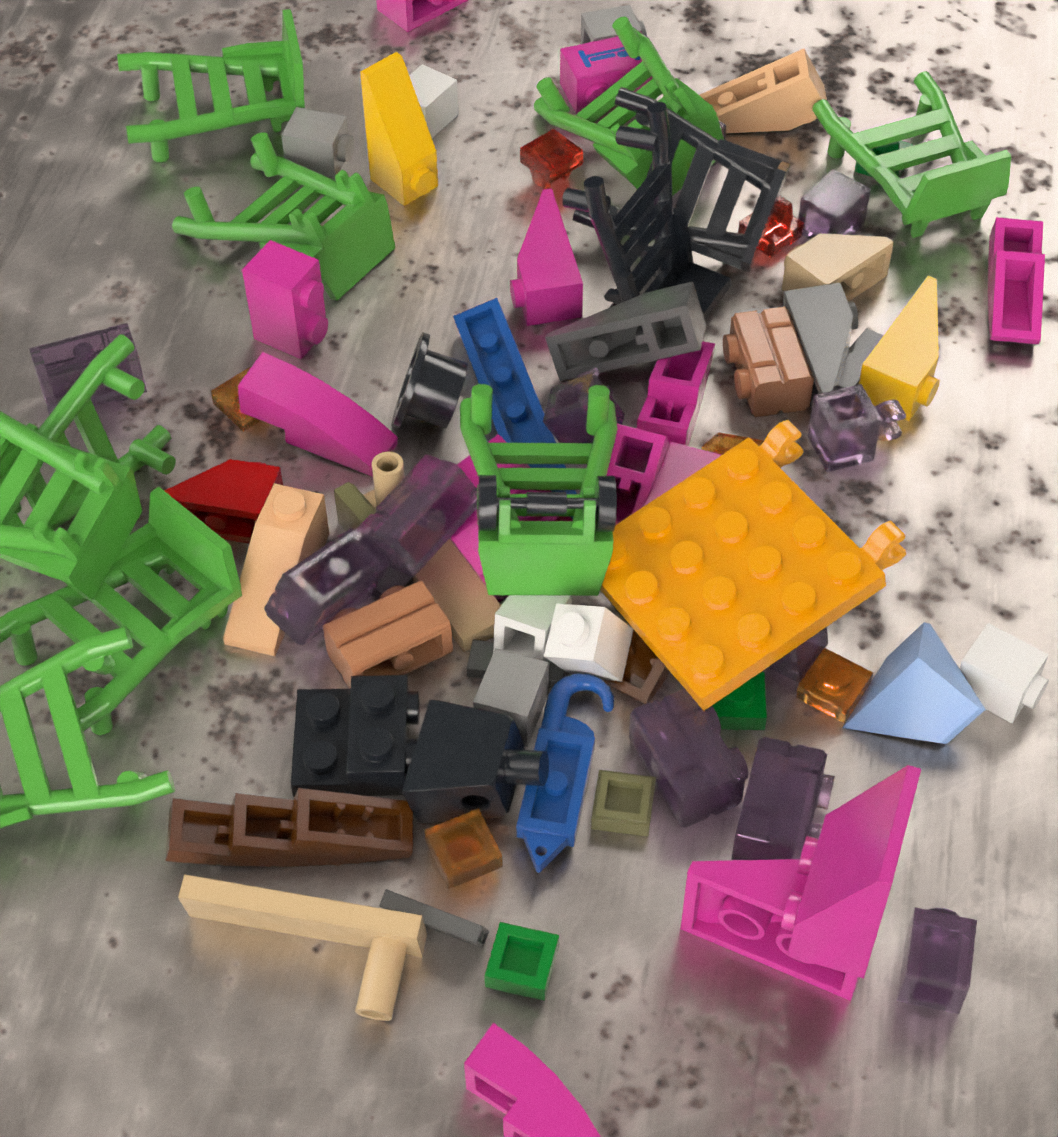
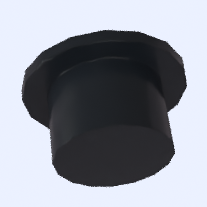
M422 332L414 350L396 403L391 423L392 427L399 429L405 415L446 429L457 406L466 378L468 363L427 349L430 340V334Z

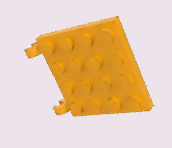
M789 420L777 424L768 433L765 441L760 446L748 437L615 525V530L612 532L614 541L613 553L600 591L704 711L886 586V578L882 570L893 566L906 556V550L899 544L905 539V534L892 521L880 525L870 535L865 545L859 548L781 469V467L797 460L804 453L803 448L795 442L802 436L801 432Z

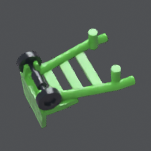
M486 384L475 385L471 390V398H466L461 402L460 430L479 477L477 485L478 553L488 595H599L613 553L614 541L612 532L615 530L617 508L615 476H607L618 428L615 405L609 400L610 390L607 387L594 385L589 388L586 431L594 436L593 443H488L485 435L489 434L492 430V387ZM497 464H587V467L498 468ZM510 490H581L580 494H567L566 492L510 494ZM517 516H574L573 521H519Z

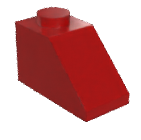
M229 459L164 491L224 540L250 544L255 523L274 483L283 485L279 466L267 465L262 462Z

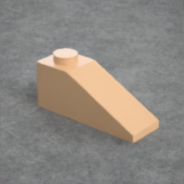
M801 49L700 94L705 101L713 106L722 134L789 131L803 124L815 121L817 117L812 111L813 105L819 100H827L824 84L805 49Z
M274 483L254 526L240 576L242 596L233 602L223 637L225 645L276 656L330 535L324 494Z

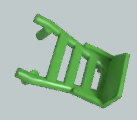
M291 9L282 10V41L245 43L222 48L223 57L158 52L117 54L119 72L141 70L143 97L148 101H156L161 96L159 70L172 71L179 119L165 122L156 119L149 124L126 126L128 144L150 142L152 159L156 162H165L169 159L168 140L266 119H270L274 132H280L282 123L290 120L296 107L305 108L303 62ZM191 72L208 73L214 112L197 115ZM227 75H240L244 77L249 105L232 108ZM279 81L283 98L267 101L265 90L268 92L272 91L273 83Z
M624 16L616 19L612 27L629 57L633 59L640 56L642 62L576 115L569 113L570 108L550 77L543 78L536 86L542 97L535 101L534 110L549 124L595 142L593 147L596 152L638 189L648 174L652 163V151L618 145L616 142L618 128L634 117L636 113L618 106L597 124L594 123L615 106V99L620 87L634 91L652 76L653 79L640 88L637 93L653 99L663 94V97L658 102L665 103L667 108L717 140H720V138L724 140L713 106L678 78L674 79L651 40L632 27L629 19ZM636 119L627 125L629 127L650 130V128L639 124ZM682 139L672 162V196L682 189L696 148Z
M927 71L919 73L914 79V83L922 95L920 96L916 115L910 118L853 133L850 130L851 121L846 117H838L827 100H819L812 108V111L826 132L831 136L827 151L828 155L833 158H841L846 151L883 187L893 204L900 210L903 224L912 225L910 231L912 238L922 236L929 222L971 210L970 216L972 220L982 218L992 199L1006 195L1009 187L1011 155L1008 150L985 155L972 140L964 142L945 94ZM940 130L942 135L938 139L878 156L871 150L872 148ZM950 156L953 163L905 178H900L895 173L898 170Z
M266 132L258 133L251 138L256 151L250 159L251 167L255 170L263 171L267 177L278 174L283 178L230 222L215 221L200 187H192L184 192L194 219L177 216L172 223L175 233L197 239L260 242L261 249L269 240H272L319 260L324 289L332 300L338 301L395 249L389 209L384 194L368 191L361 175L357 172L349 177L345 170H341L335 175V180L284 157L276 156ZM301 185L303 186L285 203H283L272 214H270L265 220H263L261 223H257L271 210H273L278 204H280L285 198H287L291 193H293L298 187H300ZM321 195L324 196L309 210L302 214V211L306 209L311 203H313L318 197H320ZM345 205V207L342 210H340L334 217H332L327 223H325L323 226L320 225L340 206Z
M122 334L118 335L91 361L39 429L31 423L26 425L51 441L71 447L64 431L74 420L89 453L130 467L133 473L147 465L167 475L173 471L176 464V459L172 455L161 450L172 438L170 433L160 425L155 426L142 440H134L129 447V452L117 459L90 399L101 384L133 400L138 399L144 392L145 385L142 380L116 368L135 350L133 343ZM11 442L0 459V486L22 451L20 447ZM40 470L24 495L32 510L47 486ZM79 482L77 483L52 526V531H55L78 513L91 489ZM20 504L7 525L23 527V523L17 514L22 510Z
M0 411V459L10 442L22 449L0 486V558L23 568L61 580L83 598L93 601L142 513L134 473L130 467L51 441ZM45 462L55 468L56 471L23 527L7 525L43 463ZM79 482L91 489L68 530L66 531L58 527L56 531H52V526L77 483Z
M157 487L150 492L149 523L128 536L93 601L83 598L71 587L66 586L11 610L0 617V643L10 637L16 662L20 665L28 666L37 660V651L31 626L45 619H49L75 643L101 634L95 626L73 608L88 600L119 627L126 626L131 638L143 648L133 659L123 651L111 654L115 660V666L109 674L114 678L104 688L93 687L85 693V704L77 708L83 732L91 728L94 734L105 735L113 728L111 712L182 639L199 627L204 630L208 629L211 625V619L216 615L220 618L225 617L228 605L242 596L241 584L231 545L163 489ZM163 569L167 574H172L176 570L199 591L188 601L159 576V572ZM126 583H131L166 613L171 620L160 630L114 589Z
M126 626L85 638L0 685V712L3 716L24 793L3 795L0 785V829L33 819L34 815L133 806L175 792L174 781L169 770L150 776L138 771H124L118 776L117 784H98L67 674L82 666L88 671L101 675L111 673L115 666V660L111 654L133 648L132 639ZM44 688L72 788L51 790L25 701L26 697Z

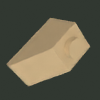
M820 233L804 244L796 245L786 255L782 290L787 291L841 283L845 296L850 301L887 277L894 242L888 237Z

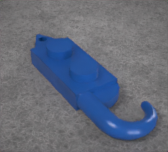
M576 673L563 677L554 684L547 697L541 728L538 730L534 750L547 752L549 758L548 778L544 786H525L516 825L517 837L524 839L535 870L538 873L566 846L574 847L595 750L594 732L590 727L578 719L566 716L570 698L578 691L588 690L599 695L604 711L611 712L614 708V696L610 687L602 679L590 674ZM538 853H545V855L540 856Z

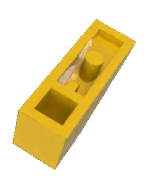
M395 52L360 71L370 180L405 206L438 187L437 152L403 56Z
M927 276L862 364L856 398L907 421L911 420L920 405L926 407L930 405L940 384V380L934 377L939 358L936 278Z

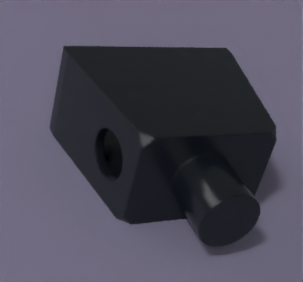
M429 700L402 793L418 823L503 817L510 811L516 785L544 786L546 784L549 773L548 754L546 751L525 750V745L515 720L508 715L440 700Z

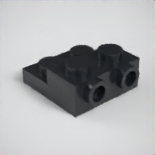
M407 675L351 676L350 689H297L291 772L293 797H295L298 788L363 796L403 795L402 788L418 739H409V725H419L420 722L419 691H409Z

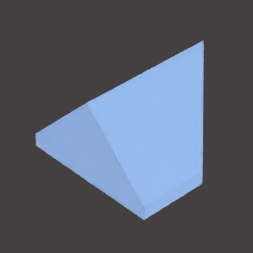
M924 622L886 657L842 728L948 744L986 709L931 624Z

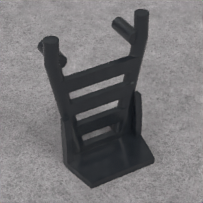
M620 87L614 105L635 112L637 122L644 127L650 128L647 107L658 101ZM667 108L671 133L672 162L681 139L696 148L675 208L682 209L690 235L692 251L750 272L791 164L721 138L717 140ZM714 160L727 168L728 173L707 228L688 226ZM652 163L650 165L646 178L653 171ZM747 181L761 190L745 234L726 231L744 182ZM654 201L625 236L632 235L653 209ZM611 205L609 210L612 219L621 210L614 205ZM575 210L573 221L594 228L589 212Z
M654 102L647 107L650 130L621 125L616 132V142L618 145L652 151L653 171L617 215L612 219L609 211L611 199L606 195L603 178L599 176H592L584 181L585 191L567 188L563 193L562 204L566 208L589 212L617 289L610 288L604 295L605 300L612 302L610 307L639 296L641 290L653 276L656 278L644 293L693 282L704 320H706L731 287V278L693 263L690 235L682 209L673 208L671 133L667 106L663 102ZM654 201L653 209L622 246L621 240ZM655 237V243L653 244V246H648L649 243ZM637 258H642L641 261L634 268V270L631 271L630 267L637 260Z

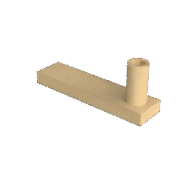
M382 452L376 455L372 460L374 490L364 494V496L379 512L382 544L400 568L413 576L414 583L423 581L432 594L435 603H438L449 619L452 637L463 652L471 649L473 639L487 641L493 638L495 613L501 607V604L494 595H488L485 584L406 484L402 457L395 452Z
M185 874L178 895L180 902L190 917L370 948L355 1012L363 1017L374 1020L389 1021L392 1019L406 955L422 957L427 938L422 915Z

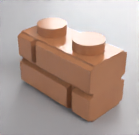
M784 306L764 309L761 313H758L757 310L735 313L731 317L730 334L723 336V353L727 364L735 363L737 370L734 373V383L738 398H747L751 413L755 417L776 415L781 410L783 413L804 411L810 407L814 378L788 309Z
M422 580L407 587L401 585L391 587L380 596L379 600L359 609H343L336 613L329 623L323 625L328 656L339 674H342L343 680L349 689L351 688V676L405 675L453 652L450 621L438 603H435L432 594Z

